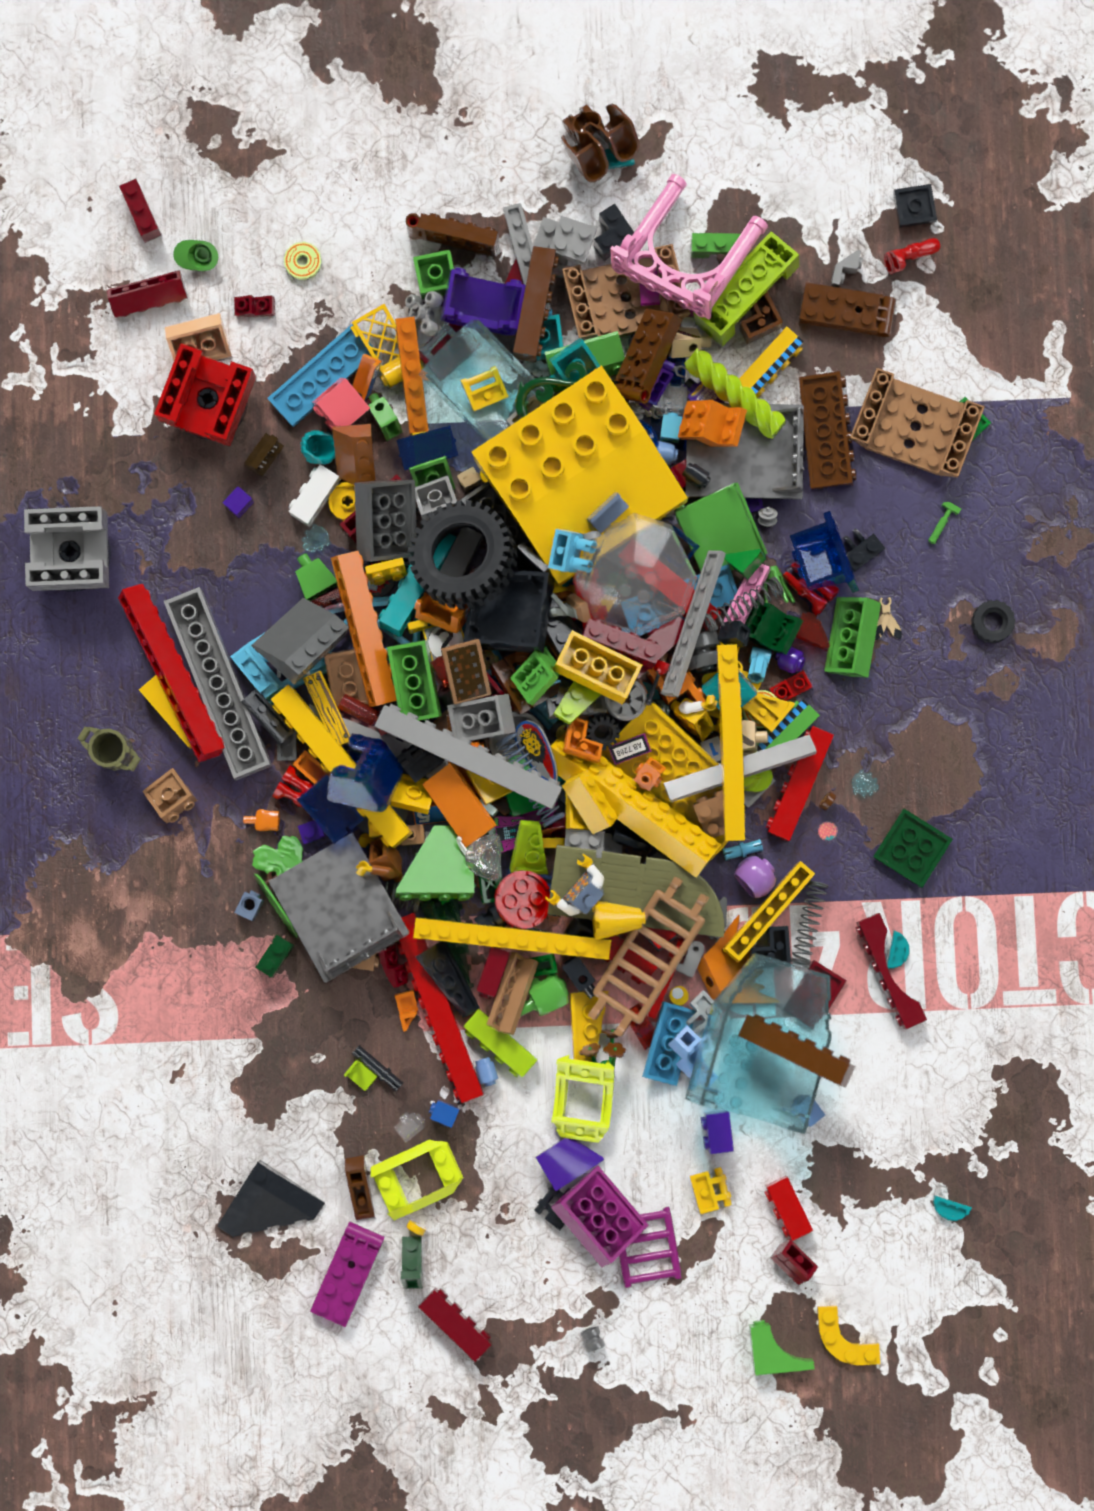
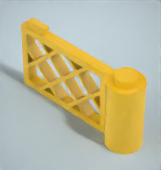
M382 304L352 322L353 326L350 329L356 338H361L371 357L378 359L380 353L391 355L389 362L383 366L380 365L379 368L382 374L380 376L381 382L385 387L388 385L391 388L402 382L399 354L394 353L395 345L398 343L397 333L395 339L384 337L386 327L393 328L396 331L395 321L385 304ZM381 310L387 316L385 323L374 320L376 313ZM362 321L371 322L369 332L361 331L357 324ZM373 323L384 326L382 336L371 333ZM370 336L381 339L379 349L370 347L368 343ZM383 340L394 342L392 352L381 350Z

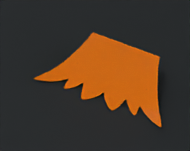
M738 915L725 931L724 937L719 938L698 964L697 969L713 1001L717 1003L780 1002L777 998L759 990L765 984L753 980V978L762 971V968L750 967L747 964L749 961V951L739 962H736L722 950L737 932L740 915Z

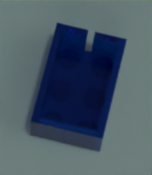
M328 773L297 797V801L334 844L348 833L347 826L352 830L364 820V817L357 811L355 805L347 799L344 792L333 782Z

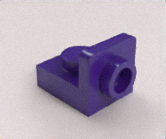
M319 818L298 826L304 845L325 838V832H328L325 822H321Z

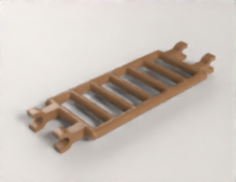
M678 877L673 878L665 893L661 890H656L643 912H645V922L651 916L685 938L680 948H677L642 924V928L630 931L593 990V995L599 999L588 1016L593 1020L598 1019L606 1004L625 1015L614 1031L619 1037L625 1034L632 1021L637 1024L643 1022L705 923V919L699 913L708 902L709 897L700 894L692 910L673 899V896L683 883ZM659 899L696 922L690 932L654 910ZM639 932L675 955L669 965L633 942ZM627 950H632L664 971L660 980L656 981L624 960L623 957ZM618 965L654 988L648 998L612 975ZM607 982H610L643 1004L638 1015L602 992Z

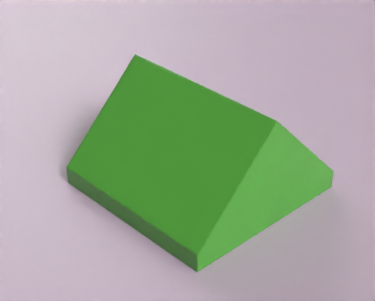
M446 456L409 468L412 479L415 480V487L448 476L453 489H456Z

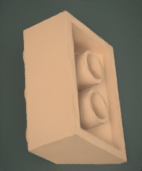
M220 313L165 327L166 339L173 360H175L180 344L203 351V356L213 360L231 357Z

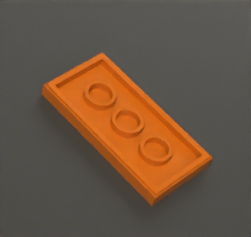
M449 763L422 784L457 836L461 837L462 843L466 848L497 826L454 763Z

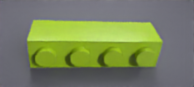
M478 1009L463 1026L466 1028L464 1032L471 1039L476 1037L481 1041L479 1045L486 1052L491 1050L495 1054L494 1058L501 1065L505 1062L510 1067L508 1071L515 1077L520 1075L523 1078L538 1059L509 1034L497 1032L486 1025L489 1016Z

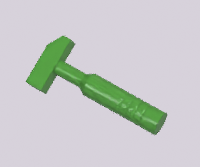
M951 502L942 503L941 506L945 507L947 511L939 520L928 540L930 543H936L948 522L947 519L951 512L958 515L961 508Z

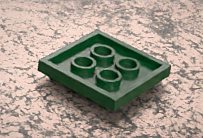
M903 808L876 850L873 858L920 888H923L953 839Z

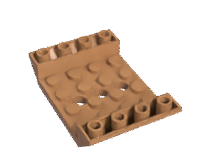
M673 244L654 248L657 256L663 263L679 271ZM642 258L638 261L644 267H651L654 264L652 258ZM611 264L582 270L581 265L562 269L578 337H581L583 340L618 331L619 337L633 335L636 333L646 309L674 313L680 319L690 315L688 308L684 309L677 302L665 299L660 293V305L641 306L639 282L635 283L628 276L616 273ZM623 277L627 282L624 285H620L616 282L617 279ZM680 280V283L673 282L672 284L681 288L682 281ZM626 294L631 297V300L628 302L621 300V297ZM633 312L636 316L633 319H627L625 314Z
M876 368L850 439L869 451L940 476L958 477L985 406L969 400L965 404L894 379L895 374ZM919 405L927 407L925 414H920L917 411ZM913 422H917L920 424L921 429L913 431L910 425ZM905 440H912L914 447L911 449L904 446Z

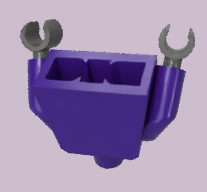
M668 360L664 361L651 391L649 401L647 403H639L644 409L652 412L653 418L661 419L657 415V410L665 413L664 408H655L653 405H657L674 374L671 372L674 371L680 378H685V376L679 374V371L681 369L687 370L686 367L682 365L677 367L675 363Z

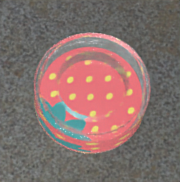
M824 822L818 828L819 837L825 841L833 840L838 834L837 826L833 822Z

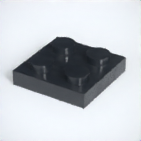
M931 184L894 189L893 195L899 228L937 222Z

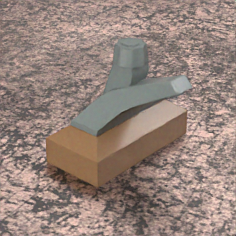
M552 594L551 597L559 607L549 610L551 617L570 616L581 620L583 623L591 619L587 602L576 594L567 595L565 603L557 595Z

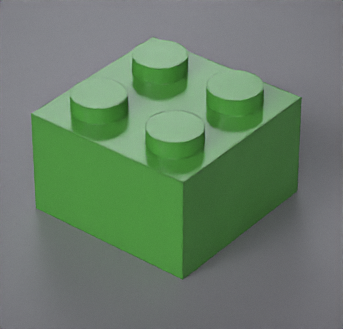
M450 250L413 257L422 300L425 299L426 294L430 291L437 292L441 296L445 295L450 271L454 269Z

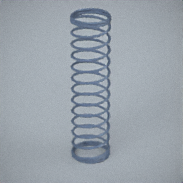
M517 732L508 735L507 737L503 738L502 740L496 743V747H498V750L508 748L502 753V755H511L506 760V762L509 763L514 761H508L510 758H512L514 755H516L518 752L525 748V746H523L513 752L505 754L512 747L520 743L521 740H518L508 746L501 748L504 744L516 738L518 736ZM526 753L518 757V760L516 762L522 760L524 757L529 755V753ZM533 759L523 763L522 765H528L533 761ZM537 766L527 769L526 771L531 772V770H534ZM539 803L534 804L532 808H539L540 806H536ZM560 805L541 812L547 807L544 806L536 813V815H542L549 812L540 820V822L546 821L542 824L544 828L565 816L563 812L544 819L558 809Z

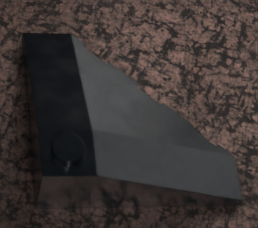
M259 1160L217 1227L235 1237L240 1236L244 1232L252 1231L254 1233L268 1230V1227L277 1225L282 1227L295 1224V1221L304 1219L307 1221L314 1220L325 1202L262 1160Z

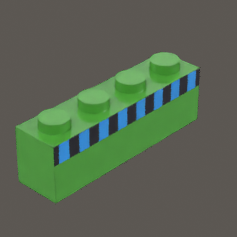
M804 699L800 703L796 701L791 712L783 718L778 726L771 733L768 731V743H757V752L797 739L820 715Z

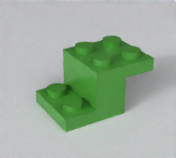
M546 647L544 648V654L535 650L511 676L513 683L528 704L531 705L538 701L560 675L553 671L556 660Z

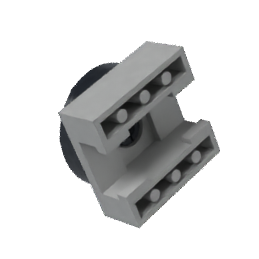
M101 506L24 510L25 533L30 534V563H25L26 587L32 591L62 590L67 592H78L93 588H109L111 547L108 540L107 512ZM75 549V554L72 557H68V551Z

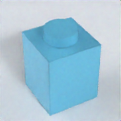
M676 413L663 414L660 441L679 443L678 434L682 417Z

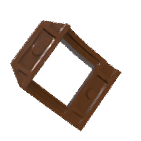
M546 635L545 647H547L553 658L557 661L559 656ZM516 652L500 661L491 664L492 677L495 675L505 694H509L510 702L514 707L512 711L521 715L545 702L547 698L557 695L560 682L548 688L534 705L528 704L511 680V676L516 672L513 666L516 664Z

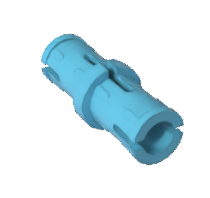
M760 839L745 844L741 842L737 846L723 848V854H726L724 856L726 861L740 856L747 857V854L763 851Z

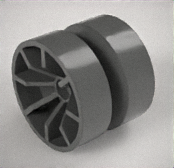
M717 631L699 634L687 672H697L699 674L718 667L717 650L711 651L712 648L720 644Z

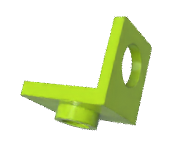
M358 1059L344 1074L345 1077L348 1076L364 1091L377 1078V1075Z

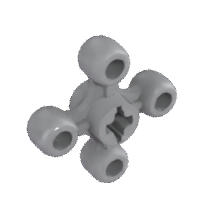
M428 292L425 296L424 305L422 298L414 294L408 295L405 300V305L410 309L409 317H415L417 335L420 325L421 332L427 336H435L438 332V325L433 321L434 312L432 309L440 307L443 298L437 292Z

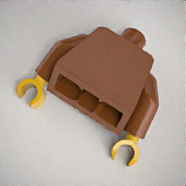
M362 834L358 839V843L363 848L370 844L369 863L371 866L366 861L359 862L356 866L358 869L356 874L364 876L368 871L370 874L379 875L383 881L393 879L395 883L400 882L404 875L402 873V857L397 849L391 846L387 847L381 840L383 836L372 839L369 837V834Z

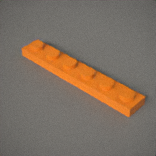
M415 317L395 319L409 433L426 432L429 430Z

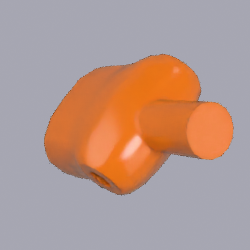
M259 809L255 816H244L243 823L255 824L257 831H279L280 812Z

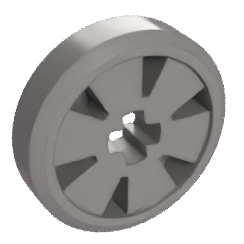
M635 680L629 692V704L624 703L622 705L605 697L607 712L615 719L621 721L637 718L646 707L645 700L647 695L645 689Z

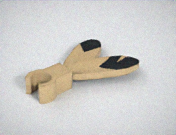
M881 597L879 602L881 603L882 614L878 619L875 640L882 637L886 626L895 638L900 639L902 637L901 629L890 614L891 598L889 597L888 604L884 605L882 603L883 598Z

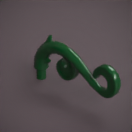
M577 361L568 364L565 376L570 378V373L573 370H577L580 377L576 381H566L551 377L532 379L525 385L520 381L515 399L517 415L521 418L528 415L527 405L529 400L526 401L533 389L543 386L545 388L544 392L537 389L536 398L541 402H547L554 396L552 385L570 387L588 375L585 365Z

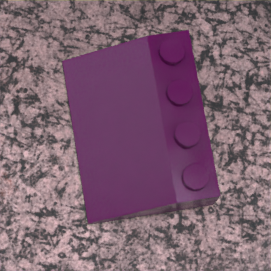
M599 1166L590 1171L551 1207L601 1268L612 1264L649 1226Z

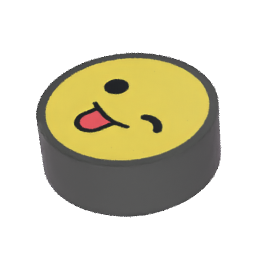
M562 720L557 721L552 726L551 734L558 739L566 731L567 723Z

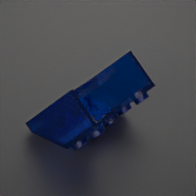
M352 733L349 738V756L357 764L355 768L339 765L332 769L329 776L327 801L374 812H383L387 809L403 776V766L382 739Z

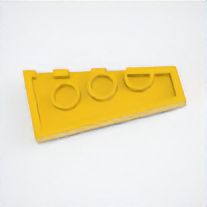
M585 992L569 993L573 1059L592 1062L591 1057L580 1055L579 1051L591 1043L595 1042L598 1044L606 1007L604 1006L598 1019L593 1020L588 1014L599 998L594 996L589 999Z

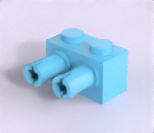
M556 529L548 568L563 572L577 573V570L590 573L592 568L587 566H593V562L581 559L580 553L582 550L593 554L596 548L591 546L597 547V542L583 539L584 534Z

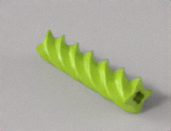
M697 348L684 363L687 371L692 376L700 378L705 387L714 390L721 400L729 402L731 408L742 407L746 409L745 419L751 425L757 426L764 436L773 439L786 424V420L780 412L771 411V407L766 400L758 399L753 389L742 386L737 376L727 374L724 365L713 362L711 355L707 351L698 350Z

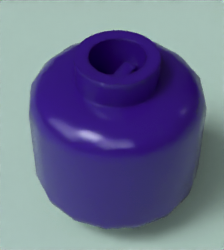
M793 647L789 649L787 655L777 652L775 658L778 660V668L792 674L797 671L800 672L805 663L803 652Z

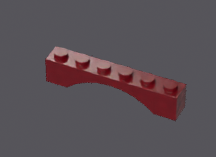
M876 913L856 922V932L860 938L863 937L865 942L863 945L867 955L872 957V968L875 973L880 975V986L883 991L888 993V1004L891 1009L894 1008L897 1016H895L898 1026L908 1029L927 1021L920 1002L903 992L889 973L884 951L888 930L881 914Z

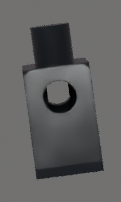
M573 956L563 963L561 967L578 991H584L590 999L594 997L593 990L595 986L593 983L595 979L578 956ZM581 975H584L586 981L583 983L578 979Z

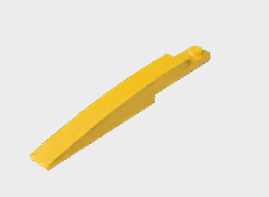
M717 645L725 841L745 840L741 694L738 676L737 645Z

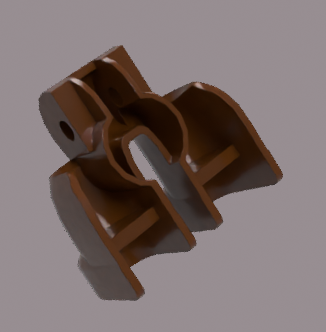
M587 104L579 108L580 113L577 115L569 114L567 118L562 120L567 133L577 144L571 147L567 143L565 136L562 135L561 140L571 160L577 165L580 174L591 183L601 180L609 168L603 146L594 138V133H597L608 144L611 153L621 162L632 159L640 147L632 120L615 104L605 106L610 119L605 126L600 114L593 111Z

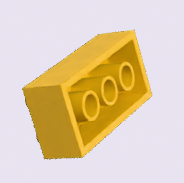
M571 631L553 671L623 705L642 665L577 632Z

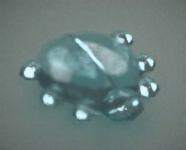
M316 524L312 525L310 531L306 530V537L302 538V541L305 542L303 549H310L312 553L316 549L322 551L325 545H330L327 530Z
M861 769L852 779L853 794L859 793L862 797H865L868 793L869 796H872L873 791L879 789V785L876 784L878 779L876 777L872 778V772L867 774Z

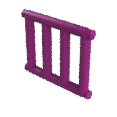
M665 1207L662 1211L640 1214L645 1221L664 1218L666 1230L640 1234L631 1244L668 1238L669 1250L627 1257L625 1249L619 1255L625 1288H629L632 1286L631 1284L670 1277L681 1279V1268L670 1207ZM671 1257L673 1269L630 1276L629 1264Z

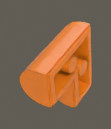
M577 717L570 725L567 724L562 752L598 764L601 759L603 744L586 739L589 721Z

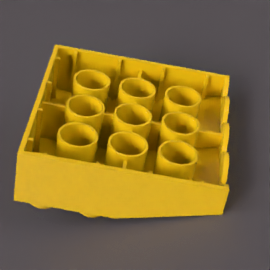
M602 365L472 451L474 461L539 558L547 565H549L555 530H569L582 534L597 531L587 518L614 492L619 493L629 507L601 533L602 540L597 543V547L591 546L596 548L593 554L581 550L580 558L591 560L593 564L607 553L628 542L640 531L657 523L672 510L687 503L688 497L644 427ZM548 568L549 573L559 587L570 580L575 574L582 572L581 570H577V573L563 572Z

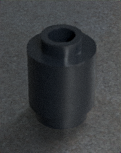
M689 462L682 473L686 481L699 489L702 486L706 488L711 480L709 477L710 472L695 463L693 465Z

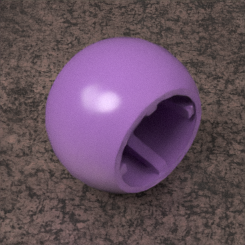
M757 856L745 858L735 869V878L753 898L767 895L776 883V877L773 874L775 869L765 858L762 860Z

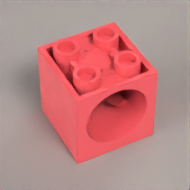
M339 378L312 401L315 405L313 407L314 411L319 416L325 417L327 420L325 424L331 431H333L332 427L350 426L370 409L346 378Z

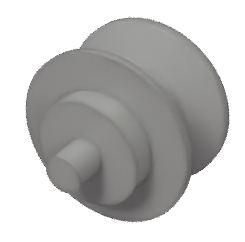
M639 402L629 403L628 405L639 421L642 420L645 409L639 405Z
M770 507L762 508L759 511V524L766 527L774 526L777 523V511Z

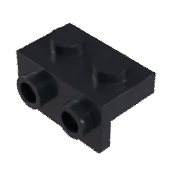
M619 820L613 823L611 828L612 840L620 845L632 846L638 851H649L650 843Z

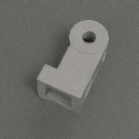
M692 942L687 950L683 964L679 963L675 971L693 978L704 953V946L701 942Z

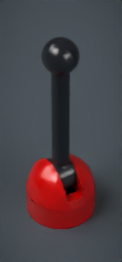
M657 660L654 666V671L657 675L649 698L645 700L647 706L653 704L652 698L660 675H664L669 670L670 664Z

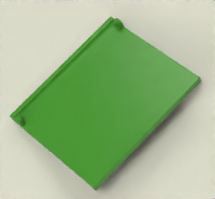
M737 482L675 511L700 571H702L708 550L723 551L726 554L761 549L765 555L768 554ZM725 559L723 561L722 566L728 565Z

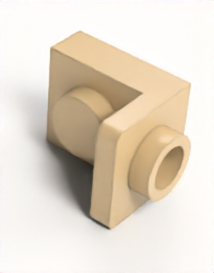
M474 467L457 475L465 492L482 484V478Z

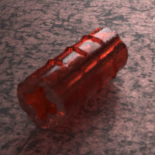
M344 694L338 706V709L371 726L374 718L379 713L378 710L347 694Z

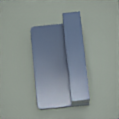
M614 492L587 520L597 531L602 533L629 506L619 493Z

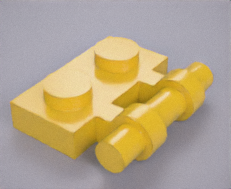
M721 1167L714 1168L716 1176L710 1178L709 1171L690 1175L700 1214L718 1210L717 1201L723 1200L724 1207L732 1205L730 1199L732 1197L731 1192L728 1191L725 1182L727 1178L723 1174ZM718 1183L720 1194L715 1195L712 1185Z

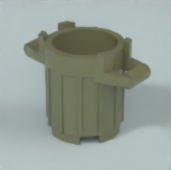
M85 726L77 738L84 748L88 750L91 759L97 765L106 769L134 771L141 760L133 750L132 742L124 734L116 730H100ZM92 731L95 734L91 737L88 744L85 740Z

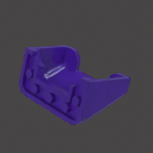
M463 268L451 269L440 320L488 332L514 335L518 329L526 285L521 284V281L515 279L510 280L506 284L470 277L466 273V269Z

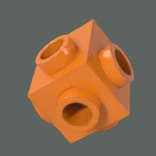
M650 757L645 764L641 763L635 770L637 775L634 781L637 782L640 788L647 789L648 791L653 787L657 788L663 780L661 775L666 770V767Z

